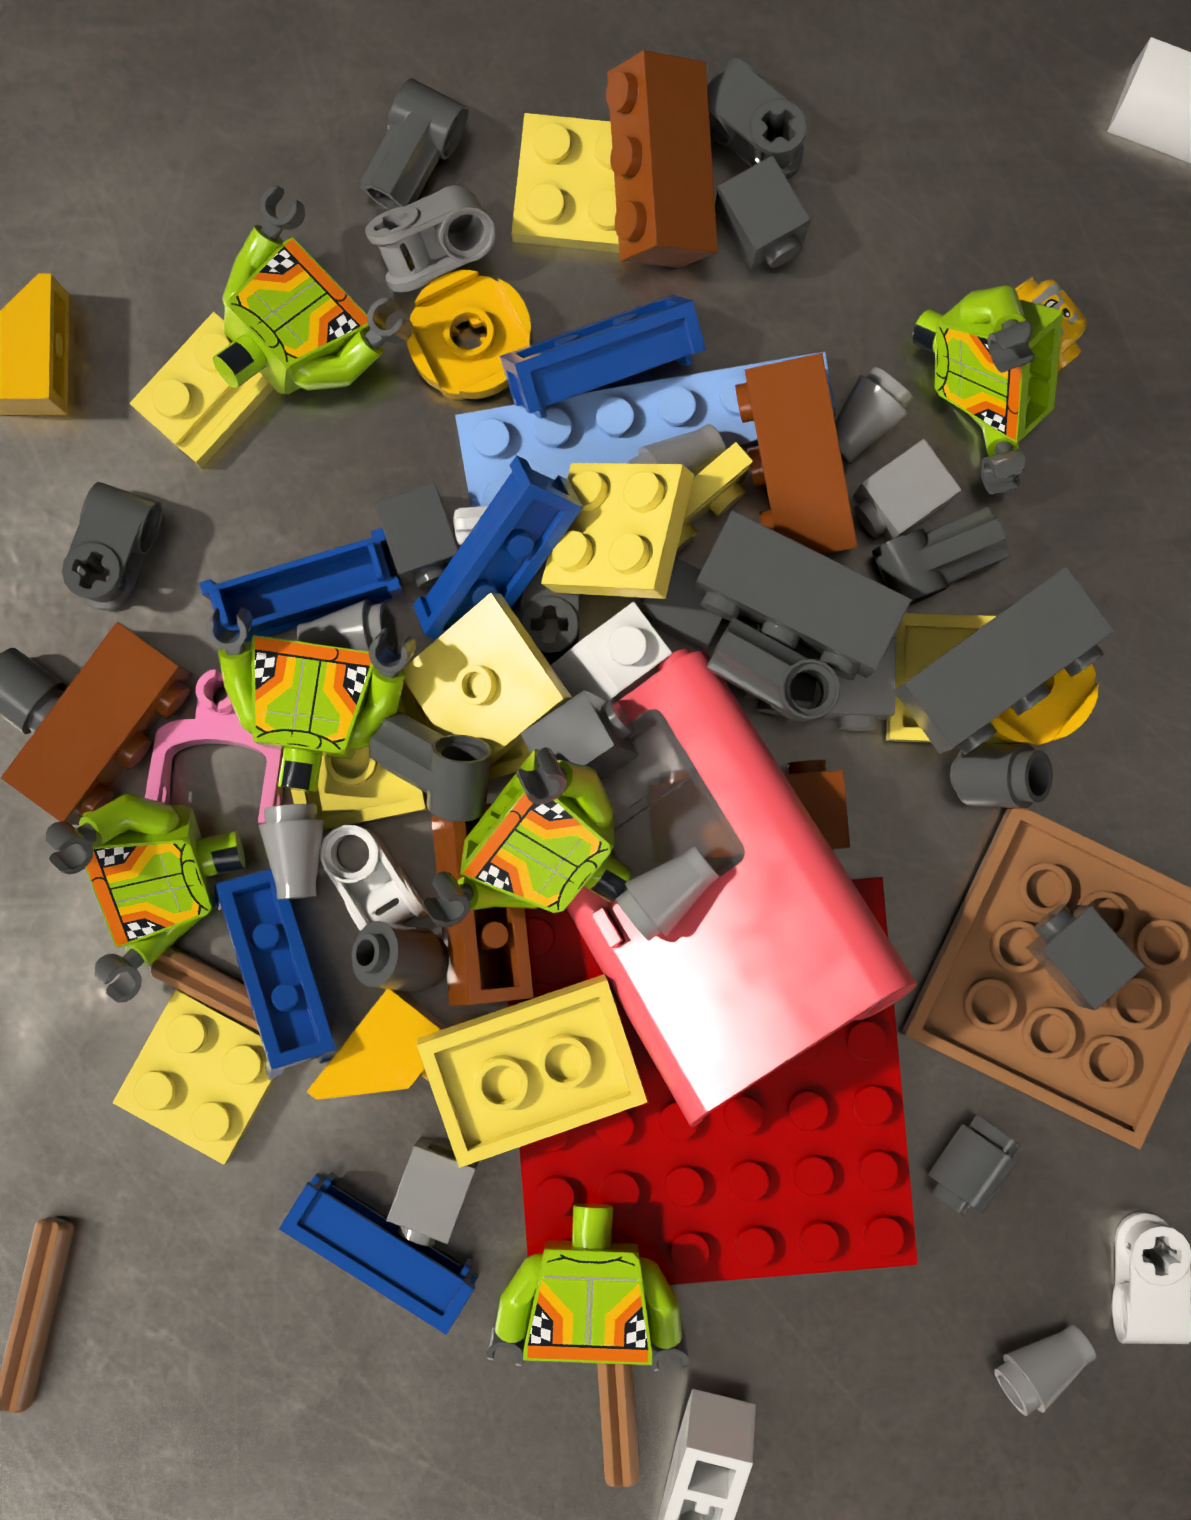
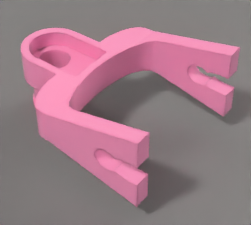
M216 669L209 670L199 678L196 685L198 699L195 719L172 721L164 724L157 730L145 798L170 805L172 759L180 750L204 744L240 746L266 756L267 763L258 823L260 825L265 824L264 808L283 804V788L278 787L283 750L266 748L253 742L252 734L241 727L228 696L224 700L219 701L218 705L213 702L215 692L219 688L224 687L222 672H217Z

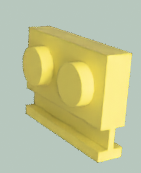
M215 312L203 322L129 403L201 468L275 389L260 372L238 388L231 387L220 376L213 364L212 358L231 344V342L224 333V320Z
M737 442L694 477L677 552L684 548L698 534V531L692 525L708 511L712 510L718 517L732 507L746 493L740 484L745 481L750 469L749 466L753 461Z

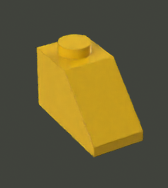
M38 273L0 310V415H68L70 294L51 273Z
M387 989L306 1092L316 1100L409 1089L420 1075L429 1082L417 1048V1038L449 1028V1026L405 991Z

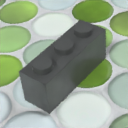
M733 510L721 530L693 589V592L703 596L700 603L701 606L713 614L729 621L733 618L737 619L738 615H741L761 625V633L795 651L799 644L821 655L819 661L825 662L835 671L837 676L847 680H854L856 674L867 678L877 670L912 600Z
M1066 566L895 689L894 692L940 754L958 745L965 755L997 732L990 721L1011 707L1019 716L1048 696L1051 692L1044 682L1064 668L1069 676L1073 677L1103 656L1104 653L1097 644L1115 630Z

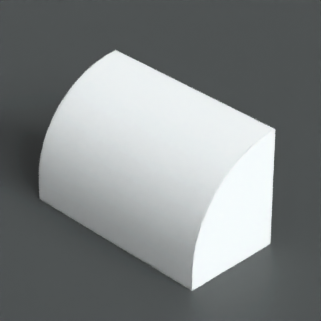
M1151 37L1131 68L1107 132L1191 164V52Z

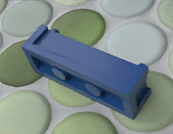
M670 295L499 357L514 404L516 406L524 404L529 414L533 413L542 419L547 417L546 406L673 360L684 366L691 365L693 363L691 354L705 351L706 348L693 300Z
M516 455L509 465L512 473L426 597L419 596L413 606L424 635L433 639L439 638L490 593H500L510 608L514 605L583 509L568 479L560 475L555 480L532 470L526 459Z
M383 528L371 531V538L217 584L212 579L199 583L202 595L211 601L213 610L219 609L220 621L225 628L239 630L237 614L241 607L251 612L253 617L252 626L244 640L248 643H252L253 635L272 637L296 630L299 623L314 621L366 599H369L373 604H379L405 597L406 593L402 580L397 573Z
M271 869L216 883V905L218 910L222 909L266 1054L267 1062L265 1068L269 1080L282 1076L284 1068L316 1058H318L319 1064L331 1061L336 1052V1047L290 900H277L276 884Z
M331 1172L325 1179L317 1173L311 1183L308 1182L279 1230L447 1335L475 1289L474 1284L479 1275L470 1270L473 1260L467 1258L464 1265L461 1266L433 1247L416 1244L401 1237L397 1233L398 1225L386 1221L385 1217L332 1185L337 1177L336 1174Z

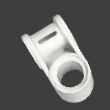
M343 825L333 829L325 837L321 846L320 860L324 870L343 897L347 910L360 931L367 924L375 921L402 925L414 916L423 919L429 915L422 904L423 899L405 871L397 865L380 836L373 829L364 825ZM348 835H356L367 843L369 859L360 871H350L344 868L338 860L337 848L340 841ZM395 898L399 899V903L380 916L376 915V910Z
M1146 1211L1131 1213L1121 1221L1116 1229L1114 1238L1115 1286L1112 1294V1317L1116 1336L1120 1343L1189 1344L1191 1342L1190 1244L1183 1234L1169 1226L1165 1220L1155 1213ZM1155 1237L1162 1240L1161 1246L1154 1247ZM1143 1249H1151L1150 1258H1146L1143 1255Z

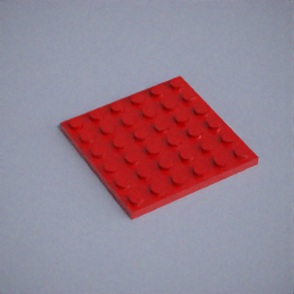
M883 877L851 879L888 937ZM540 907L536 909L525 908L534 998L603 975L602 970L567 909L562 912L552 913ZM607 911V913H608V915L610 916L611 920L613 921L615 927L617 928L619 934L621 935V937H622V939H623V942H625L626 940H625V938L623 937L622 933L620 932V930H619L618 926L616 925L614 919L612 918V916H611V914L609 913V911ZM609 984L647 1103L519 1147L528 1257L544 1253L546 1241H572L573 1205L596 1203L613 1206L612 1243L638 1244L639 1257L648 1258L656 1262L669 1285L918 1265L894 1004L868 1018L853 1020L710 1112L696 1126L690 1127ZM533 998L508 1001V1007Z

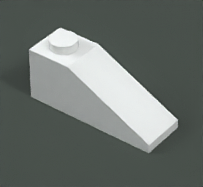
M632 602L583 638L550 666L572 698L585 690L607 701L614 699L618 702L658 672V665L669 657L672 652L637 605Z
M692 1389L678 1433L658 1520L735 1519L753 1465L756 1404Z

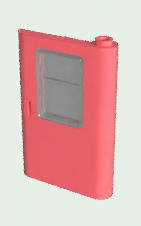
M684 648L673 652L657 667L658 673L618 701L633 724L634 732L629 735V738L639 756L601 781L614 809V847L610 856L631 868L630 881L685 853L694 845L716 871L719 878L706 888L668 936L661 932L651 941H647L636 929L616 900L608 902L584 886L566 909L600 969L605 974L608 983L690 1127H694L702 1122L703 1118L710 1112L853 1020L868 1018L894 1004L917 986V983L725 680L705 669L710 659L707 652H691L690 649ZM607 911H609L612 918L614 919L616 925L618 926L620 932L626 940L625 942H623L621 935L619 934L617 928L615 927Z

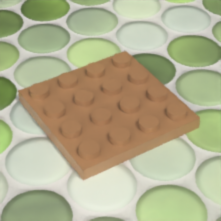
M1007 808L901 1033L1141 1150L1191 1042V887L1027 808ZM1062 904H1065L1068 909L1073 905L1092 906L1145 966L1097 1010L1077 1006L1026 948L1039 936L1034 930L1037 923Z

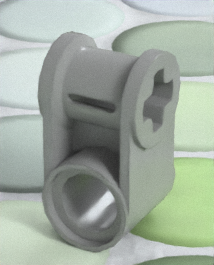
M456 185L444 187L438 192L409 205L388 210L376 216L365 228L369 242L379 247L388 268L386 282L394 292H408L421 288L440 275L469 262L479 260L489 252L496 235L493 221L475 194L466 187ZM465 214L473 215L471 223L462 232H448L449 226L454 219ZM402 243L404 244V247L406 249L405 255H403L400 248V245Z

